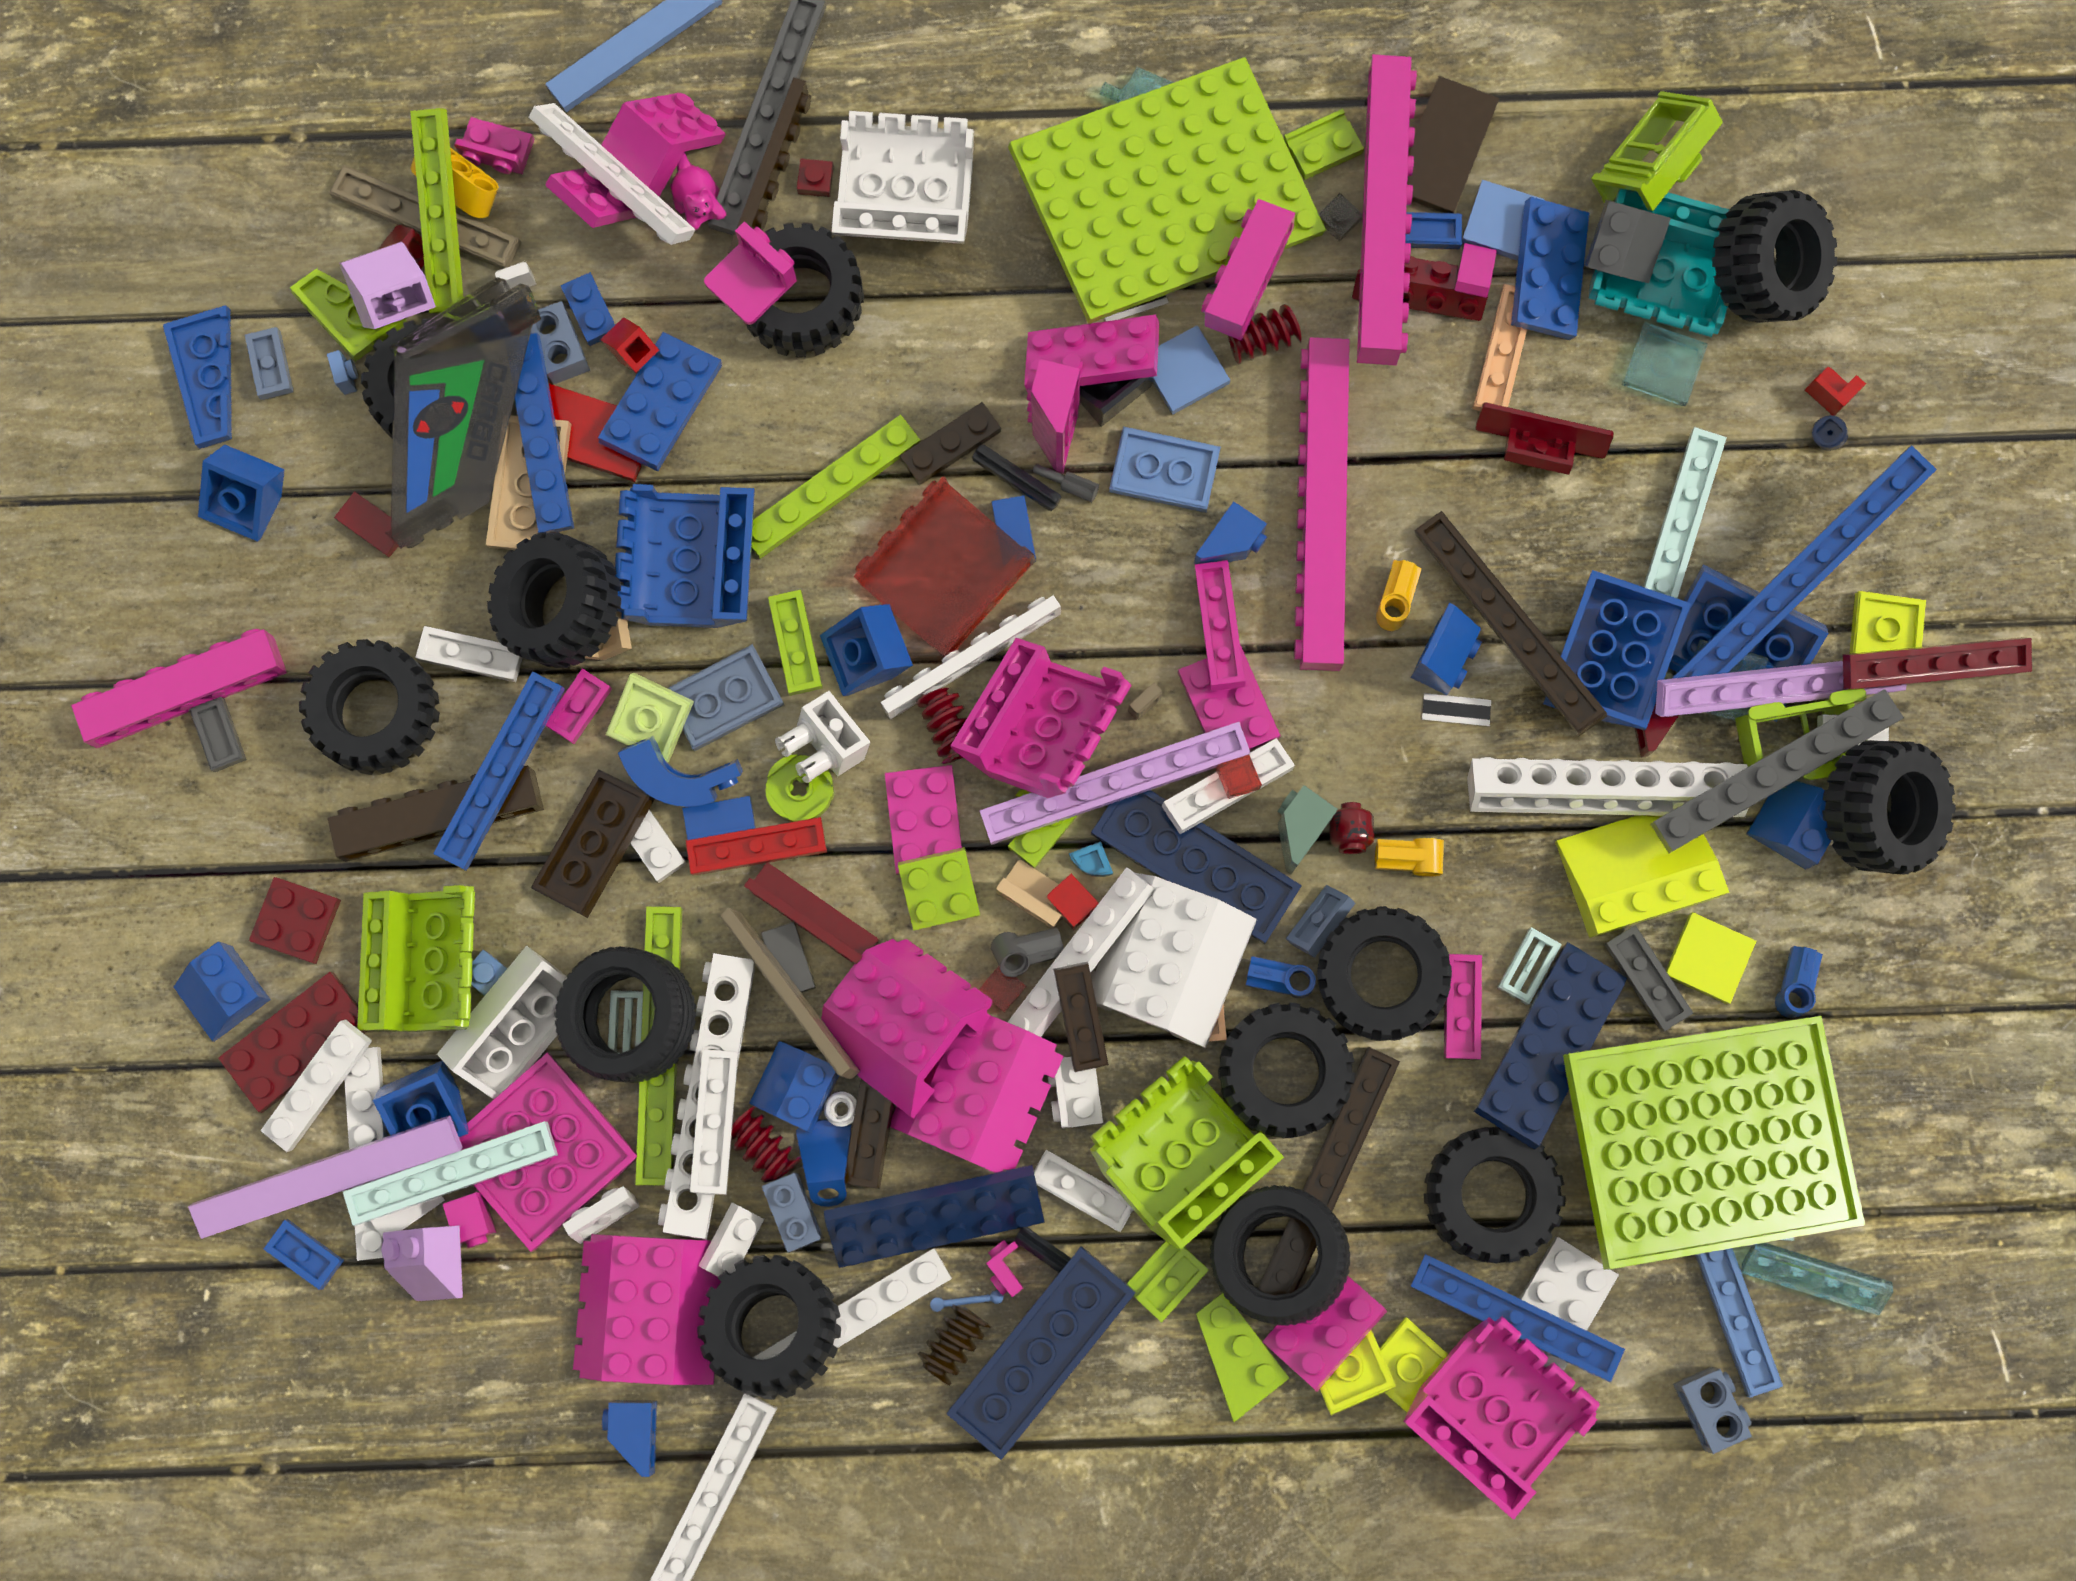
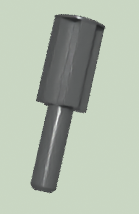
M1035 464L1032 471L1034 474L1061 484V490L1091 503L1097 496L1099 484L1068 471L1063 475L1039 464Z

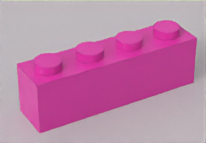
M1261 199L1257 200L1253 210L1248 209L1241 224V228L1244 230L1240 238L1234 237L1228 251V256H1231L1227 266H1220L1215 278L1217 287L1213 294H1207L1203 302L1201 312L1205 313L1206 327L1242 340L1294 229L1295 212Z

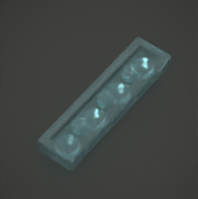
M1768 1243L1751 1245L1742 1262V1274L1878 1316L1893 1294V1282Z

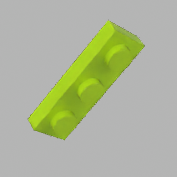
M796 590L769 596L768 600L789 695L792 696L823 689L802 591Z

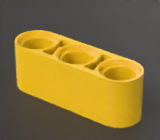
M450 147L455 205L473 217H488L499 188L498 183ZM414 157L410 169L412 173L416 176Z

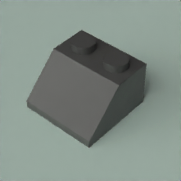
M1606 200L1584 265L1620 277L1649 283L1671 218Z

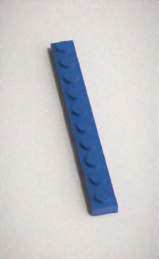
M1912 445L1908 447L1671 679L1728 673L1937 469Z

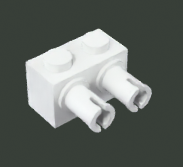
M830 691L803 706L797 727L775 739L779 751L785 748L782 751V755L785 757H789L793 752L808 743L812 744L817 750V753L796 764L798 775L806 774L802 778L806 783L811 782L812 779L828 769L833 770L838 777L862 762L870 745L869 739Z

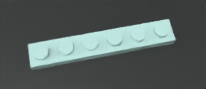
M1696 427L1691 431L1643 587L1678 598L1727 437Z
M544 1121L343 1191L352 1225L357 1226L555 1157L558 1153L549 1124Z

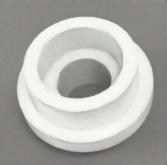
M847 1092L832 1094L824 1105V1113L827 1120L839 1127L852 1124L857 1100ZM840 1103H846L848 1106V1112L844 1116L837 1114V1106Z

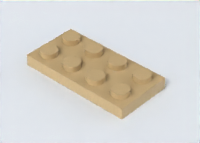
M503 415L486 546L495 549L516 550V544L526 538L531 540V536L538 534V527L518 416ZM555 420L565 473L571 423L569 421Z

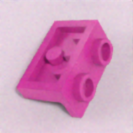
M470 117L463 140L456 138L454 146L461 156L476 166L483 163L492 166L495 170L504 174H511V172L523 174L535 139L530 133Z

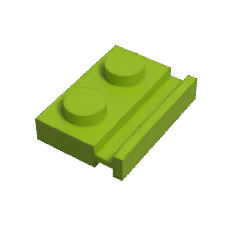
M1343 109L1284 136V141L1288 145L1290 154L1304 180L1363 154L1364 147L1350 121L1346 119Z
M1165 1240L1127 1284L1136 1291L1134 1297L1162 1323L1209 1269L1185 1247L1178 1250Z

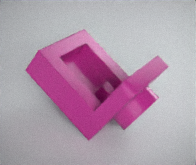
M1003 1240L988 1252L992 1259L986 1264L995 1274L990 1280L1002 1296L1008 1292L1013 1297L1024 1288L1002 1260L1019 1247L1015 1241L1008 1245Z

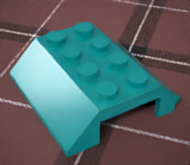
M1619 188L1615 202L1671 218L1649 283L1594 269L1589 285V299L1595 300V305L1616 311L1621 307L1624 308V313L1650 320L1651 316L1656 317V322L1683 329L1684 325L1689 326V331L1709 337H1712L1713 333L1718 335L1728 306L1724 305V301L1719 294L1721 289L1716 286L1714 280L1716 269L1712 267V257H1715L1716 249L1713 248L1714 239L1720 233L1717 229L1721 221L1727 218L1725 214L1730 209L1668 192L1654 211H1650L1646 208L1637 191Z

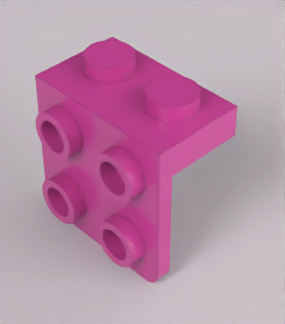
M744 221L735 230L739 244L704 278V283L743 322L751 325L797 279L793 268L795 263L792 258L782 249L776 251L769 244L771 242L769 237L759 227L752 229Z

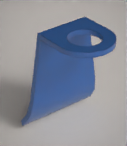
M827 1119L817 1121L812 1133L797 1128L796 1135L810 1199L815 1204L825 1207L842 1203L847 1196L844 1179L851 1139V1124L839 1127L831 1124ZM831 1188L835 1189L838 1195L831 1199H824L818 1193L823 1189Z

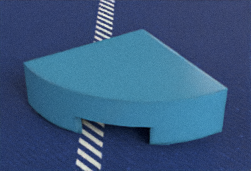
M1101 842L1069 853L1073 864L1082 872L1095 877L1113 875Z

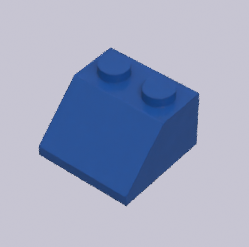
M223 445L203 460L198 517L258 542L262 538L282 497L285 469L228 445Z
M1449 603L1439 618L1411 678L1445 695H1448L1453 687L1459 689L1467 674V670L1462 667L1467 657L1474 659L1482 641L1476 639L1481 628L1457 606Z
M890 604L860 607L820 635L842 696H848L891 680L913 666Z
M1800 781L1789 784L1767 797L1746 834L1805 870L1817 865L1832 841L1827 837L1825 828L1828 827L1827 821L1823 820L1822 810H1825L1826 801L1823 800L1825 790Z
M219 941L192 960L174 985V989L213 1042L271 1000L233 946Z
M779 1041L749 1104L812 1133L824 1109L825 1102L829 1098L839 1076L830 1063Z
M443 1061L380 1087L372 1100L390 1136L449 1115L458 1137L469 1133L460 1091L447 1065Z

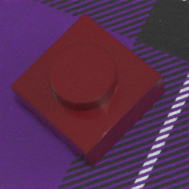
M800 158L797 182L798 194L830 197L834 170L833 161Z

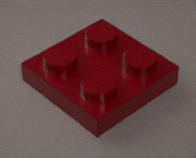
M274 877L249 941L317 964L341 900Z

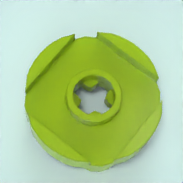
M793 754L789 757H783L772 766L767 776L766 798L769 805L777 815L791 822L820 817L828 809L835 795L833 779L829 770H826L808 783L806 795L801 796L798 794L793 796L791 794L794 790L792 783L796 780L804 783L802 778L806 776V774L798 775L796 764L810 756Z

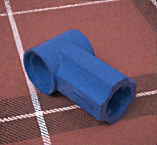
M1797 946L1790 948L1781 991L1777 993L1775 998L1777 1011L1786 1018L1801 1016L1811 1010L1816 1002L1814 990L1823 955L1817 952V950ZM1790 992L1800 997L1802 1001L1801 1008H1796L1790 1003Z
M1251 956L1246 986L1286 994L1294 998H1304L1312 993L1316 984V977L1309 967ZM1295 973L1305 974L1309 979V987L1303 991L1293 989L1290 985V977Z

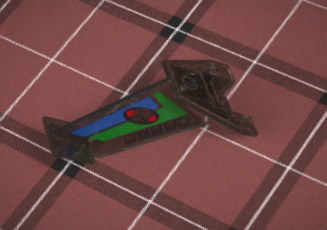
M497 277L469 293L389 347L395 356L391 529L385 532V534L399 548L405 546L408 549L412 548L425 539L424 534L434 528L436 531H439L454 522L452 517L457 515L459 520L489 503L532 325L541 320L533 293L528 285L520 283L510 289L505 279Z

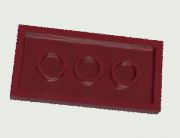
M328 972L218 1057V1059L255 1109L263 1113L289 1092L341 1020H347L357 1028L358 1004L333 972Z

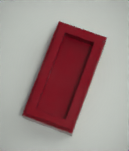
M355 491L334 516L338 522L388 558H390L409 533L404 526Z

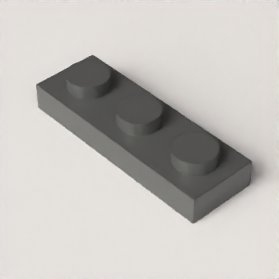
M1636 925L1604 944L1624 976L1628 978L1627 981L1661 1032H1665L1693 1014V1011Z

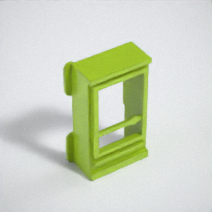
M1660 91L1658 94L1659 98H1657L1610 157L1608 164H1605L1604 169L1600 173H1595L1591 178L1602 197L1603 203L1605 204L1606 200L1613 201L1617 196L1619 188L1637 191L1646 208L1654 211L1676 181L1679 183L1686 181L1703 159L1699 152L1723 123L1710 98ZM1676 121L1685 122L1666 147L1663 144L1655 145L1663 139ZM1649 151H1655L1656 154H1659L1653 163L1642 161Z
M1863 688L1836 691L1830 694L1829 700L1787 708L1781 702L1750 707L1747 715L1735 718L1744 764H1747L1749 767L1763 759L1756 723L1800 715L1805 735L1810 732L1806 714L1822 711V715H1840L1854 707L1855 703L1866 700V691ZM1846 752L1803 776L1804 779L1814 780L1829 777V774L1836 770V762L1843 755H1846Z

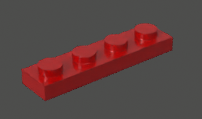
M821 817L686 840L692 876L827 853Z

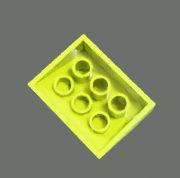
M1636 815L1555 841L1589 939L1701 904L1729 893L1718 859L1704 834L1669 854L1650 825L1662 816Z

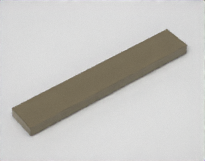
M342 166L329 192L332 198L396 225L410 227L422 235L417 195L348 166ZM456 212L459 251L501 269L509 267L521 244L519 238Z
M729 907L721 914V919L838 1076L847 1079L855 1077L860 1070L743 914Z

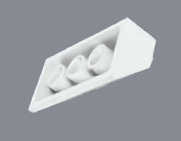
M526 945L470 1013L469 1027L466 1030H456L437 1055L454 1073L495 1099L537 1061L557 1036L556 1018L554 1015L556 1012L555 1005L558 1003L557 996L560 994L559 990L563 987V982L567 979V976Z

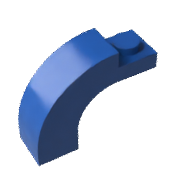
M654 735L622 748L618 752L625 770L640 789L661 802L675 806L692 807L714 802L718 797L714 786L718 785L719 790H723L738 783L737 777L743 772L739 760L736 759L705 773H682L666 762Z

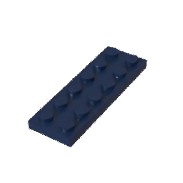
M1151 790L1109 804L1092 830V836L1155 876L1221 900L1256 918L1257 921L1251 936L1265 945L1302 885L1202 822L1179 834L1162 808V804L1166 799Z
M1567 942L1560 951L1473 1112L1534 1150L1538 1148L1569 1091L1563 1055L1590 1051L1628 978Z
M1032 1165L824 1211L826 1227L839 1268L1045 1223Z
M1080 1246L946 1414L1002 1460L1135 1295L1136 1291L1084 1247Z

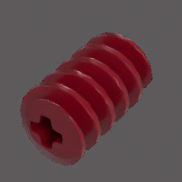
M1283 304L1279 308V313L1273 308L1267 311L1266 317L1262 313H1257L1254 322L1251 319L1242 340L1229 335L1228 340L1235 361L1239 365L1242 363V353L1244 352L1250 360H1253L1254 349L1256 348L1262 356H1265L1266 345L1270 344L1274 351L1277 352L1279 351L1280 340L1287 347H1291V336H1295L1299 343H1301L1302 337L1295 314L1288 305Z
M949 688L934 690L916 701L918 707L926 708L921 714L923 720H931L926 727L928 732L935 733L931 738L933 744L941 745L936 751L938 757H947L941 764H948L963 758L951 748V744L967 718H958L957 715L965 708L963 705L953 706L952 703L960 696L959 693L948 694L947 690Z
M753 1106L732 1124L731 1140L738 1138L733 1149L738 1152L747 1148L743 1160L749 1162L756 1159L752 1167L755 1173L765 1169L761 1178L763 1183L772 1180L776 1181L791 1170L801 1160V1157L797 1156L790 1160L788 1159L792 1147L790 1145L782 1149L778 1147L783 1139L782 1135L771 1139L769 1135L774 1126L771 1124L761 1128L760 1125L765 1116L761 1114L752 1118L751 1114L756 1107Z

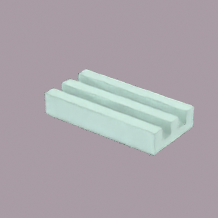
M1532 927L1529 928L1497 988L1509 993L1514 998H1518L1522 1003L1529 1005L1562 944ZM1533 938H1536L1538 942L1515 985H1509ZM1546 944L1550 946V949L1525 994L1520 990Z
M611 990L608 1047L617 1052L619 998H625L622 1053L631 1050L633 998H638L635 1047L641 1043L643 991Z

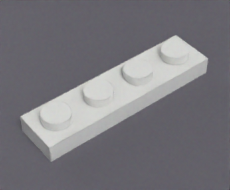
M1275 738L1252 751L1250 756L1236 760L1164 801L1162 808L1179 834H1182L1289 773L1295 765L1280 742Z
M341 1020L260 1131L286 1152L292 1151L372 1040L347 1020Z
M702 1049L690 1193L727 1194L738 1052Z

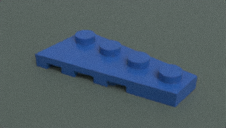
M225 305L163 324L193 439L199 449L232 439L231 310Z

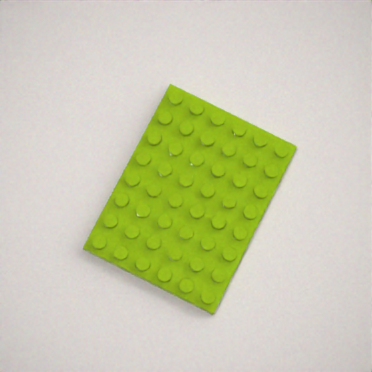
M1246 57L1011 141L1008 146L1088 324L1216 276L1221 265L1227 266L1231 257L1228 256L1230 245L1235 236L1240 238L1244 230L1241 228L1244 215L1248 209H1254L1258 199L1295 212L1294 229L1284 250L1322 236L1326 231Z
M1822 1016L1563 1055L1604 1270L1865 1225Z

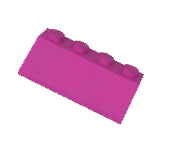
M1039 359L1037 370H1030L1026 389H1028L1027 401H1029L1027 407L1029 412L1028 422L1032 423V435L1053 469L1063 474L1079 415L1080 368Z

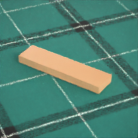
M1504 284L1502 287L1473 410L1480 411L1484 402L1505 407L1509 406L1527 329L1511 325L1515 286Z

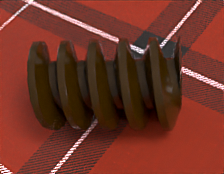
M954 1304L951 1306V1309L957 1317L954 1319L944 1316L943 1318L948 1327L947 1331L939 1328L934 1330L940 1341L927 1340L926 1344L930 1348L931 1353H918L919 1358L923 1362L922 1366L949 1386L952 1383L946 1373L957 1376L960 1372L954 1362L966 1364L968 1361L963 1349L972 1352L976 1350V1346L971 1338L983 1340L985 1335L981 1331L980 1326L992 1327L968 1308Z

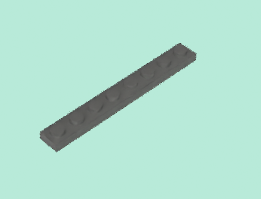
M791 0L717 196V201L726 211V217L721 220H708V226L711 229L733 236L735 234L793 77L800 79L826 9L824 0Z
M1883 689L1658 818L1650 825L1670 854L1847 752L1855 745L1861 744L1894 725L1904 717L1887 691Z

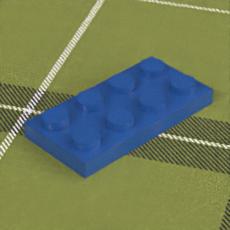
M1530 197L1524 202L1511 320L1512 326L1567 340L1577 336L1590 212Z
M665 332L661 334L655 344L659 351L640 368L598 436L600 444L655 471H659L722 367L721 359Z

